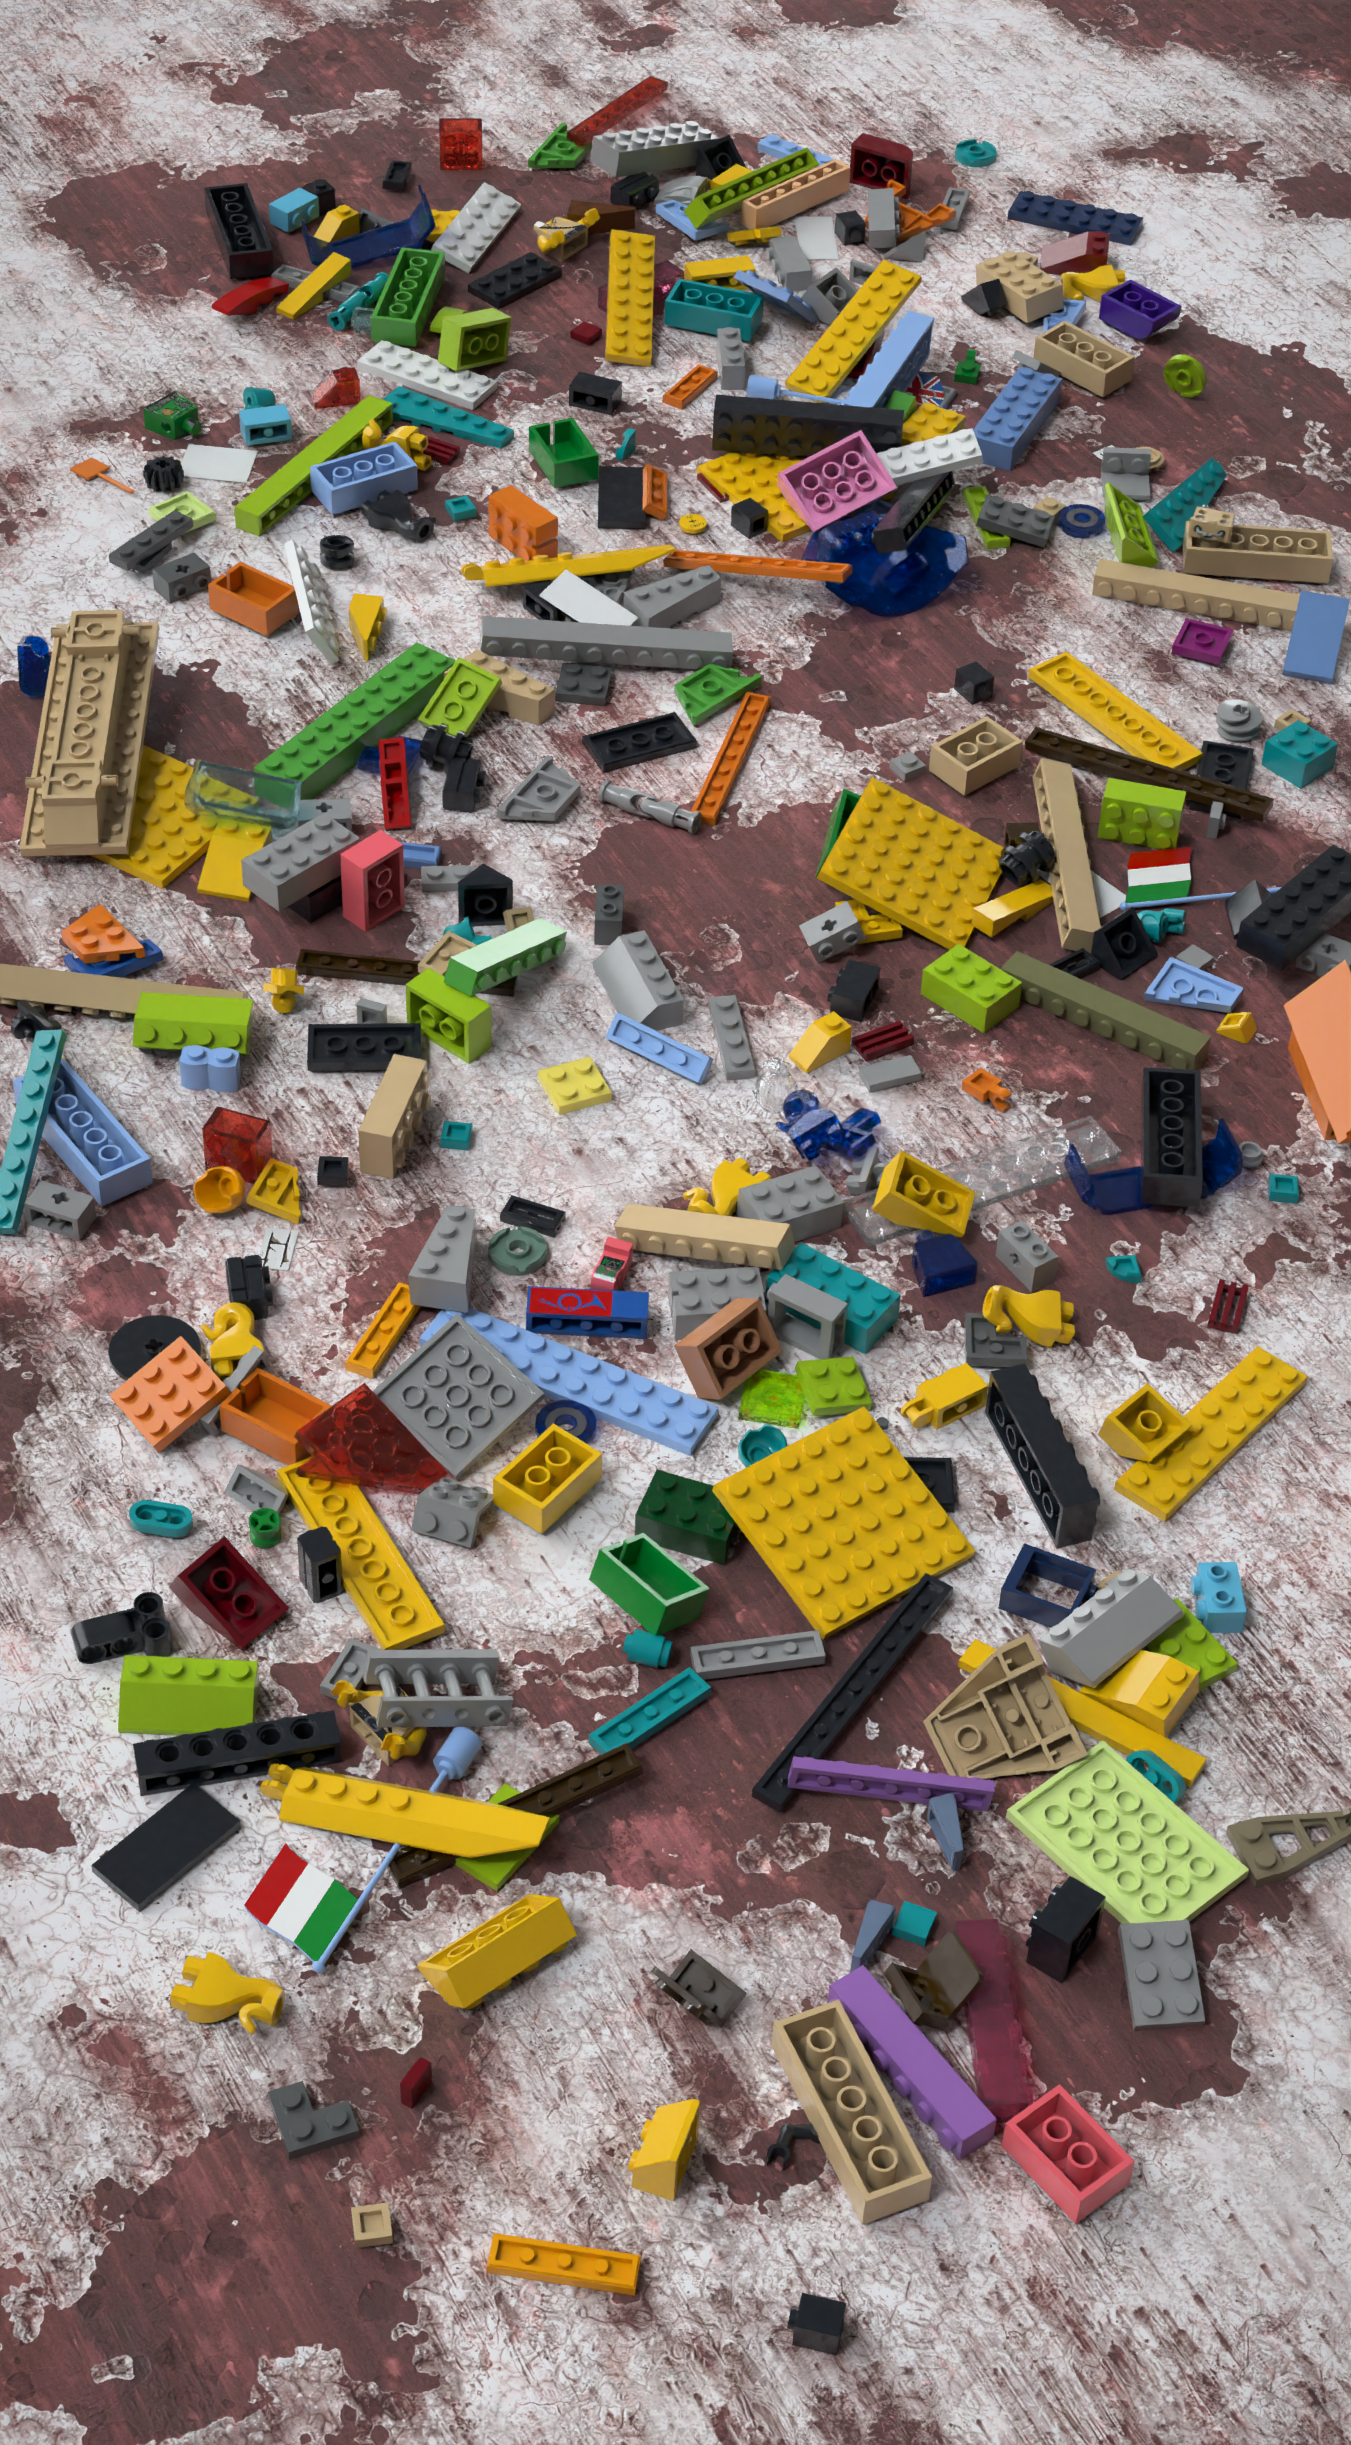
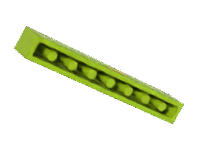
M808 147L697 196L684 210V213L696 229L741 209L742 200L818 167L819 163Z

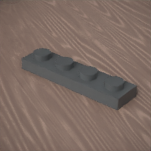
M176 510L172 511L109 554V562L126 571L131 570L193 527V519Z

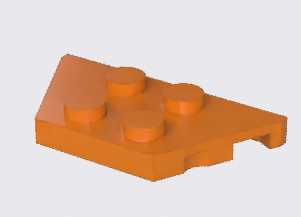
M102 904L97 905L61 931L63 942L84 964L100 961L120 960L119 954L136 953L137 958L146 957L144 947Z

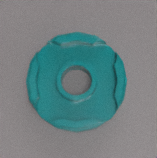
M975 139L964 140L956 145L955 159L966 166L985 167L993 164L996 160V148L987 141L982 140V143H977Z

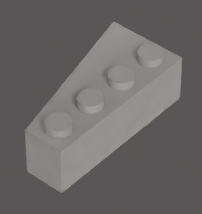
M709 565L702 566L698 569L680 573L676 576L624 592L623 607L639 617L631 626L670 628L671 625L677 622L680 624L686 622L689 615L693 613L698 615L719 603L721 577Z
M446 1206L408 1275L412 1305L468 1313L471 1278L473 1277V1261H475L477 1245L475 1209L463 1208L461 1206Z

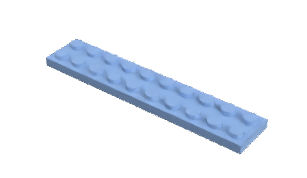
M470 1307L468 1313L442 1309L419 1338L421 1347L450 1319L458 1314L544 1392L546 1398L689 1456L692 1455L718 1416V1406Z

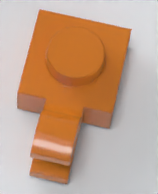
M978 1069L962 1081V1090L981 1102L990 1099L994 1107L1000 1112H1004L1011 1107V1104L1005 1100L1012 1096V1093L1008 1089L1002 1088L1001 1079L984 1069Z

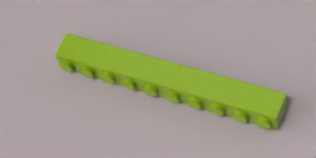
M368 395L352 410L234 507L236 528L260 537L312 493L310 466L360 452L364 448L362 444L363 431L367 426H370L369 421L371 419L379 425L382 432L393 424V403Z

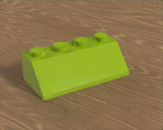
M1108 482L1105 484L1104 513L1107 520L1106 526L1111 533V541L1116 549L1115 555L1119 562L1153 568L1159 560L1147 523L1142 517L1144 516L1142 507Z
M141 992L134 1017L132 1046L139 1049L182 1051L183 1047L198 1045L211 1050L229 1048L238 1051L240 1055L250 1056L254 999Z
M125 1655L120 1680L118 1732L178 1736L181 1734L211 1731L216 1728L224 1729L255 1723L260 1687L258 1661Z

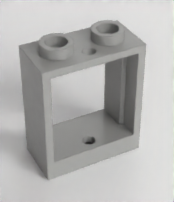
M787 1274L778 1283H773L767 1292L769 1304L766 1315L777 1339L818 1359L833 1358L844 1345L848 1303ZM787 1306L820 1321L821 1330L787 1315Z

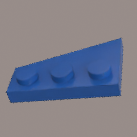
M150 939L138 941L145 950L146 957L137 958L136 953L119 954L120 960L100 961L84 964L80 958H74L73 954L63 956L65 966L72 972L120 978L126 977L129 973L142 968L151 967L153 964L164 959L162 950Z

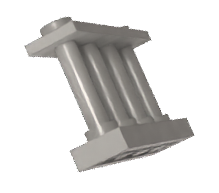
M497 1649L368 1650L363 1673L365 1684H381L384 1697H381L376 1721L377 1728L508 1726L513 1697L496 1696L492 1685L495 1682L500 1658ZM478 1683L482 1696H463L460 1684ZM395 1684H413L417 1697H398ZM428 1684H446L449 1696H431Z

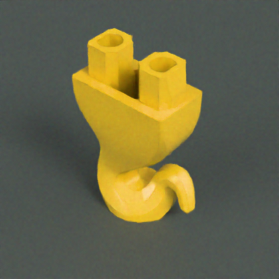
M1104 265L1088 273H1062L1060 283L1063 284V297L1068 300L1083 301L1084 295L1082 293H1084L1088 297L1101 302V296L1125 283L1126 277L1124 270H1114L1112 265Z
M373 419L369 421L370 426L364 429L362 435V444L365 449L368 450L396 442L415 462L417 469L425 471L431 466V456L423 454V451L428 446V436L420 434L419 427H399L383 440L379 425Z
M740 1157L732 1163L724 1160L716 1168L712 1177L711 1198L714 1207L707 1202V1191L703 1188L695 1187L683 1194V1198L686 1200L692 1198L687 1211L731 1216L737 1209L739 1189L770 1180L771 1176L764 1171L758 1172L755 1176L751 1175L750 1165Z
M994 1285L985 1296L983 1316L988 1322L997 1326L996 1331L999 1333H1008L1012 1328L1011 1320L1003 1312V1308L1023 1334L1036 1344L1049 1348L1052 1347L1055 1341L1069 1344L1075 1334V1326L1068 1324L1073 1316L1074 1305L1073 1303L1061 1300L1060 1292L1043 1290L1033 1294H1023L1005 1286Z
M233 1302L221 1306L214 1315V1331L207 1324L201 1325L204 1335L209 1340L214 1341L210 1347L211 1370L222 1382L226 1378H230L238 1367L242 1356L249 1353L253 1346L258 1347L265 1353L263 1344L254 1337V1315L244 1304Z
M208 1952L206 1958L187 1957L183 1965L182 1975L183 1979L194 1981V1985L189 1987L177 1983L170 1995L171 2007L187 2012L188 2021L212 2023L239 2012L242 2026L251 2035H254L256 2032L255 2024L251 2019L255 2018L274 2026L281 2015L285 2000L284 1990L275 1982L264 1978L243 1976L225 1958L212 1952Z

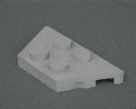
M547 755L497 809V818L555 821L581 793V784L570 777L563 767L558 769L553 764V758Z

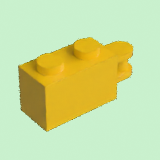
M966 1362L956 1368L948 1369L945 1373L931 1380L922 1382L917 1386L916 1398L905 1403L900 1413L903 1417L910 1418V1424L914 1428H920L930 1423L938 1430L985 1407L988 1384Z

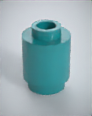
M635 1629L633 1635L627 1633L623 1653L628 1654L627 1661L658 1668V1666L667 1667L673 1642L665 1640L666 1636H655L650 1632Z

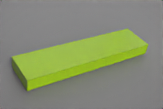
M986 486L962 489L963 499L975 525L986 495H989ZM976 526L987 550L1010 547L1011 540L1009 536Z

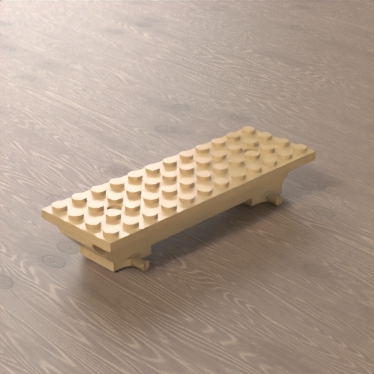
M123 610L72 611L71 620L68 624H57L56 627H51L50 633L51 638H54L32 776L25 779L26 788H29L19 848L21 856L128 854L160 628L158 622H133L132 618H125Z

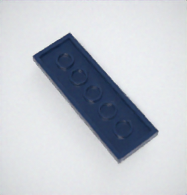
M1020 191L1008 211L1007 219L1074 234L1102 231L1110 234L1109 241L1131 246L1143 225L1144 217H1139L1133 213L1116 212L1114 209L1097 208L1091 204L1083 205L1072 200H1060L1049 195H1037L1031 191Z

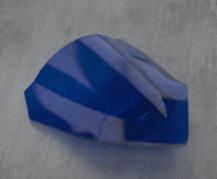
M875 511L864 514L860 513L855 517L846 516L815 533L813 532L802 555V560L852 565V574L843 583L820 582L825 588L850 606L863 608L877 616H903L925 607L939 597L950 586L956 576L969 565L965 536L928 525L923 528L907 550L878 554L877 547L872 543V532L883 517Z

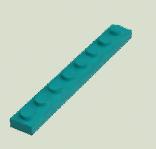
M63 1030L36 1031L0 1170V1234H17L67 1038Z

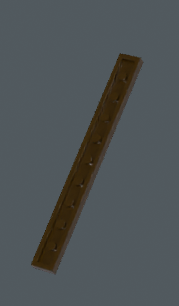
M1035 727L1025 741L1026 750L1130 782L1186 791V799L1212 806L1213 801L1223 803L1222 810L1261 822L1264 821L1273 807L1274 798L1039 727Z

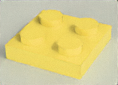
M591 1057L538 1070V1080L559 1115L612 1101V1092Z

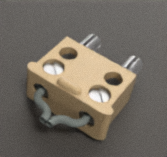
M1205 505L1202 507L1197 506L1194 516L1190 517L1187 535L1203 538L1208 541L1230 543L1235 513L1232 510L1229 512V509L1225 512L1210 509L1208 505L1206 508Z

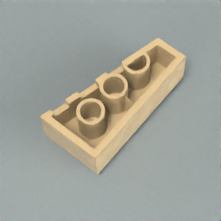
M478 649L463 658L501 678L503 682L488 704L487 710L495 713L497 711L509 712V717L538 726L555 714L554 688ZM451 668L444 672V678L446 677Z

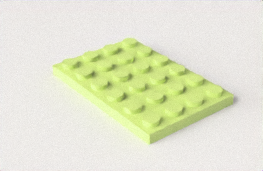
M1103 1740L1088 1750L1087 1756L1072 1762L1007 1809L1006 1818L1063 1871L1106 1896L1104 1908L1121 1924L1189 1920L1190 1922L1248 1876L1249 1869Z

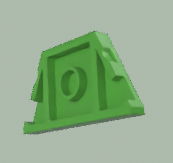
M561 123L528 159V167L575 168L592 149V140L582 136L576 130L571 133L567 130V125Z
M708 664L675 684L674 693L691 723L696 725L745 695L746 692L761 685L762 675L755 673L752 678L740 675V670Z

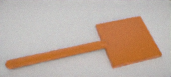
M92 457L70 468V471L87 480L98 476L130 494L134 493L133 489L102 474L109 470L110 467Z

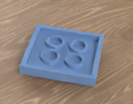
M740 270L736 272L734 278L753 293L764 295V301L810 323H815L818 316L811 311L813 307L803 302L802 298L794 295V292L786 287L781 289L777 287L776 283L767 278L762 280L759 278V275L750 270H747L746 273Z

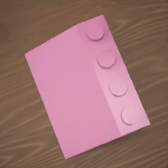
M862 430L779 472L777 486L788 504L814 533L890 494L898 488Z

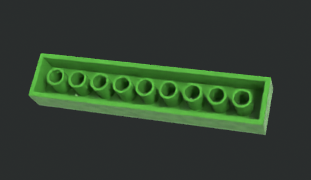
M416 642L254 767L255 792L297 812V800H312L376 750L379 747L378 740L390 739L419 716L444 680V672L451 668L456 660Z

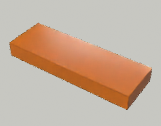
M698 364L663 395L662 403L682 410L717 379L718 371Z
M647 464L643 469V511L663 521L667 516V473Z

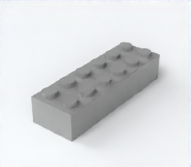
M687 121L685 124L671 123L669 126L656 125L649 129L637 128L634 131L621 130L619 133L605 132L603 135L593 137L590 161L615 177L639 174L644 171L648 173L696 166L697 150L719 138L713 135L710 130L698 126V123L694 121Z

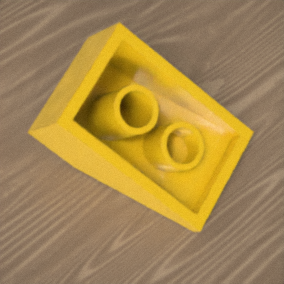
M220 818L211 837L197 893L249 902L253 892L243 886L241 860L272 843V827Z
M901 1150L884 1168L872 1211L898 1225L962 1237L965 1233L976 1192Z
M1140 1650L1097 1686L1092 1688L1084 1685L1079 1692L1168 1737L1199 1692V1671L1171 1656Z

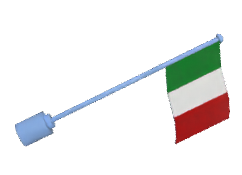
M1193 847L1131 853L1127 865L1128 892L1126 900L1120 903V909L1124 912L1130 907L1140 908L1225 899L1231 897L1236 892L1188 897L1191 884L1189 860ZM1282 887L1269 888L1267 890L1271 894L1276 893Z
M460 1726L452 1730L433 1759V1764L439 1776L429 1791L437 1792L444 1779L462 1778L482 1747L480 1738L473 1731ZM285 1843L244 1904V1907L260 1925L295 1945L313 1962V1970L317 1973H322L326 1969L324 1964L402 1845L397 1843L393 1845L360 1898L357 1899L336 1879L302 1860Z

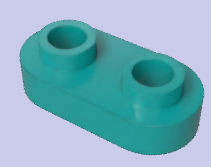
M141 1500L133 1504L129 1510L130 1524L133 1529L139 1532L178 1538L187 1535L193 1528L192 1513L187 1507L182 1505Z
M1142 1749L1129 1754L1126 1761L1173 1803L1182 1800L1185 1795L1186 1786L1183 1777L1150 1750ZM1145 1761L1147 1762L1149 1767L1148 1771L1144 1766ZM1169 1782L1172 1784L1173 1791L1169 1787Z

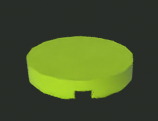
M1178 354L1171 357L1163 370V376L1168 387L1173 392L1181 393L1183 397L1193 398L1198 396L1206 387V371L1196 359L1188 355Z

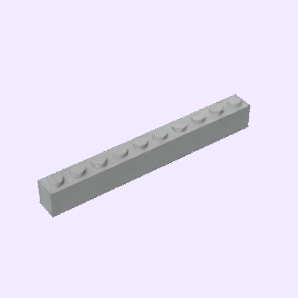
M482 616L480 628V651L489 656L698 670L708 664L730 668L733 657L732 634L729 632Z

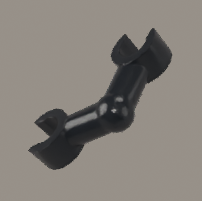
M812 2123L783 2124L780 2128L776 2144H772L767 2149L766 2165H769L772 2157L781 2156L784 2159L782 2170L787 2169L790 2160L789 2148L793 2139H811L813 2142L821 2144Z

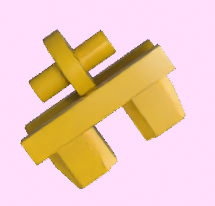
M271 968V983H263V991L273 993L271 1005L277 1012H290L296 1003L293 993L304 994V986L297 985L298 970Z

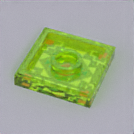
M759 1369L746 1380L738 1419L799 1429L806 1397L797 1375Z

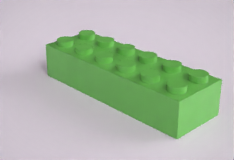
M401 247L371 316L372 341L380 342L383 340L404 347H416L445 278V252Z

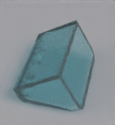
M197 760L185 790L184 804L191 813L259 824L279 831L293 827L298 820L302 782Z

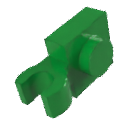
M968 349L965 362L958 361L954 382L977 384L981 364H976L975 360L977 350Z

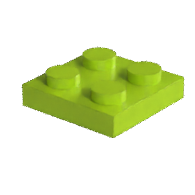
M854 1356L797 1361L795 1372L813 1416L852 1413L863 1406L870 1411L873 1403Z

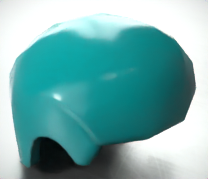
M764 1424L757 1430L749 1429L738 1444V1458L746 1468L787 1447V1439L780 1429L770 1424Z

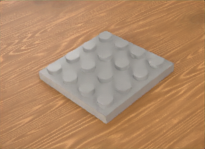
M456 1314L368 1395L370 1402L453 1479L457 1480L545 1398V1394L460 1315Z

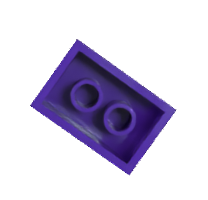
M1130 279L1101 296L1099 319L1127 335L1142 339L1175 321L1181 313L1182 306Z

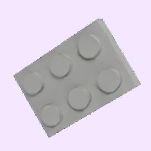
M1189 1920L1120 1924L1118 1933L1133 2030L1203 2026L1205 2015Z

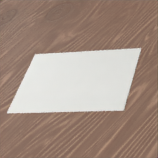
M188 444L181 462L184 477L246 483L258 451Z

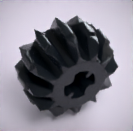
M164 455L160 458L154 456L153 460H147L143 470V477L145 478L147 488H153L154 492L159 490L163 491V493L168 490L173 492L174 488L181 487L184 470L180 460H175L173 456L168 458Z

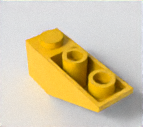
M354 593L349 606V627L364 661H368L371 651L375 652L377 637L381 636L382 622H386L388 610L387 607H384L382 596Z

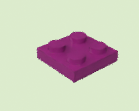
M1186 618L1173 643L1172 653L1185 658H1193L1209 664L1220 665L1234 630Z

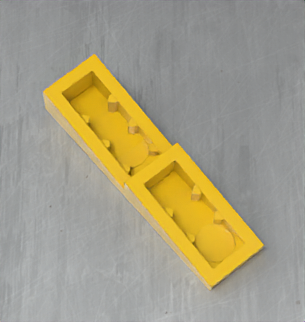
M333 252L276 307V312L294 320L323 301L322 293L351 276V259Z
M1040 879L1034 884L1031 883L973 908L971 924L988 936L993 937L1017 919L1021 918L1027 921L1054 902L1052 888Z

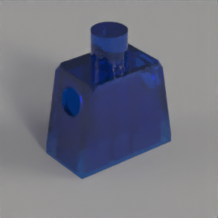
M924 1230L917 1235V1242L913 1245L912 1266L923 1297L975 1284L978 1263L954 1235L946 1234L935 1237L931 1230Z

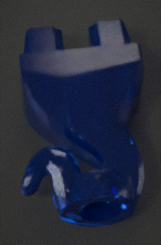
M802 1089L796 1090L787 1096L783 1104V1113L788 1123L785 1124L779 1121L775 1125L778 1129L788 1133L802 1159L806 1158L812 1161L820 1155V1149L829 1144L837 1146L844 1142L846 1132L832 1110L822 1107L815 1093Z

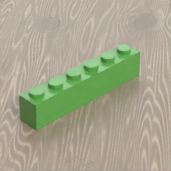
M538 918L450 957L444 983L469 996L478 994L560 956L566 947L565 937L567 931L542 918Z

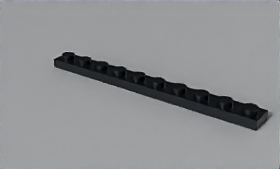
M927 1573L924 1574L752 1788L753 1798L778 1812L783 1810L799 1790L797 1788H788V1774L793 1756L802 1758L812 1757L819 1760L825 1757L953 1595L952 1586Z

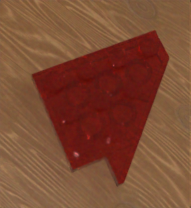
M365 1383L298 1429L294 1436L312 1456L311 1459L298 1467L296 1471L298 1477L420 1494L431 1484L440 1481L441 1478H445L448 1474Z

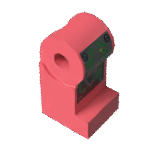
M607 1237L603 1254L592 1274L591 1289L618 1291L633 1264V1243Z

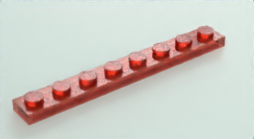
M653 76L647 77L567 132L566 140L574 142L577 146H586L593 141L594 136L602 135L666 91L668 82Z

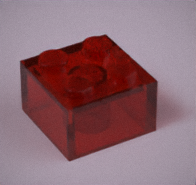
M439 118L440 170H482V118Z
M217 1106L202 1128L205 1170L220 1166L234 1168L241 1174L244 1182L255 1184L270 1158H273L271 1121Z

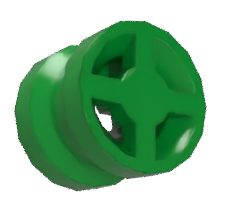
M261 1508L251 1513L249 1517L251 1543L261 1549H269L276 1546L281 1540L279 1514L269 1508Z

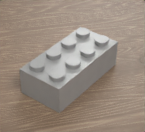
M323 813L242 859L243 886L280 911L340 876V854L358 844L360 838Z

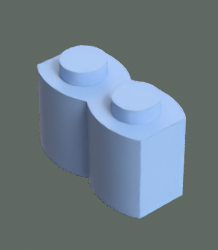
M198 1045L183 1047L179 1060L181 1086L192 1090L210 1088L218 1092L238 1091L241 1079L240 1054L238 1051L229 1048L211 1050Z

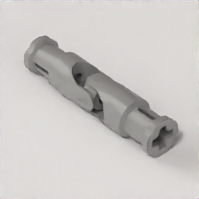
M605 780L599 789L598 801L601 803L610 802L616 804L619 809L641 817H654L664 825L684 828L690 834H695L700 827L702 813L699 811L691 812L682 809V806L670 801H659L655 796L630 787L621 788L615 786L610 780ZM642 797H648L642 801V813L637 810V802Z

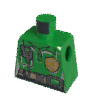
M176 390L143 408L145 429L171 439H179L187 433L195 436L201 431L202 426L198 419L197 406Z

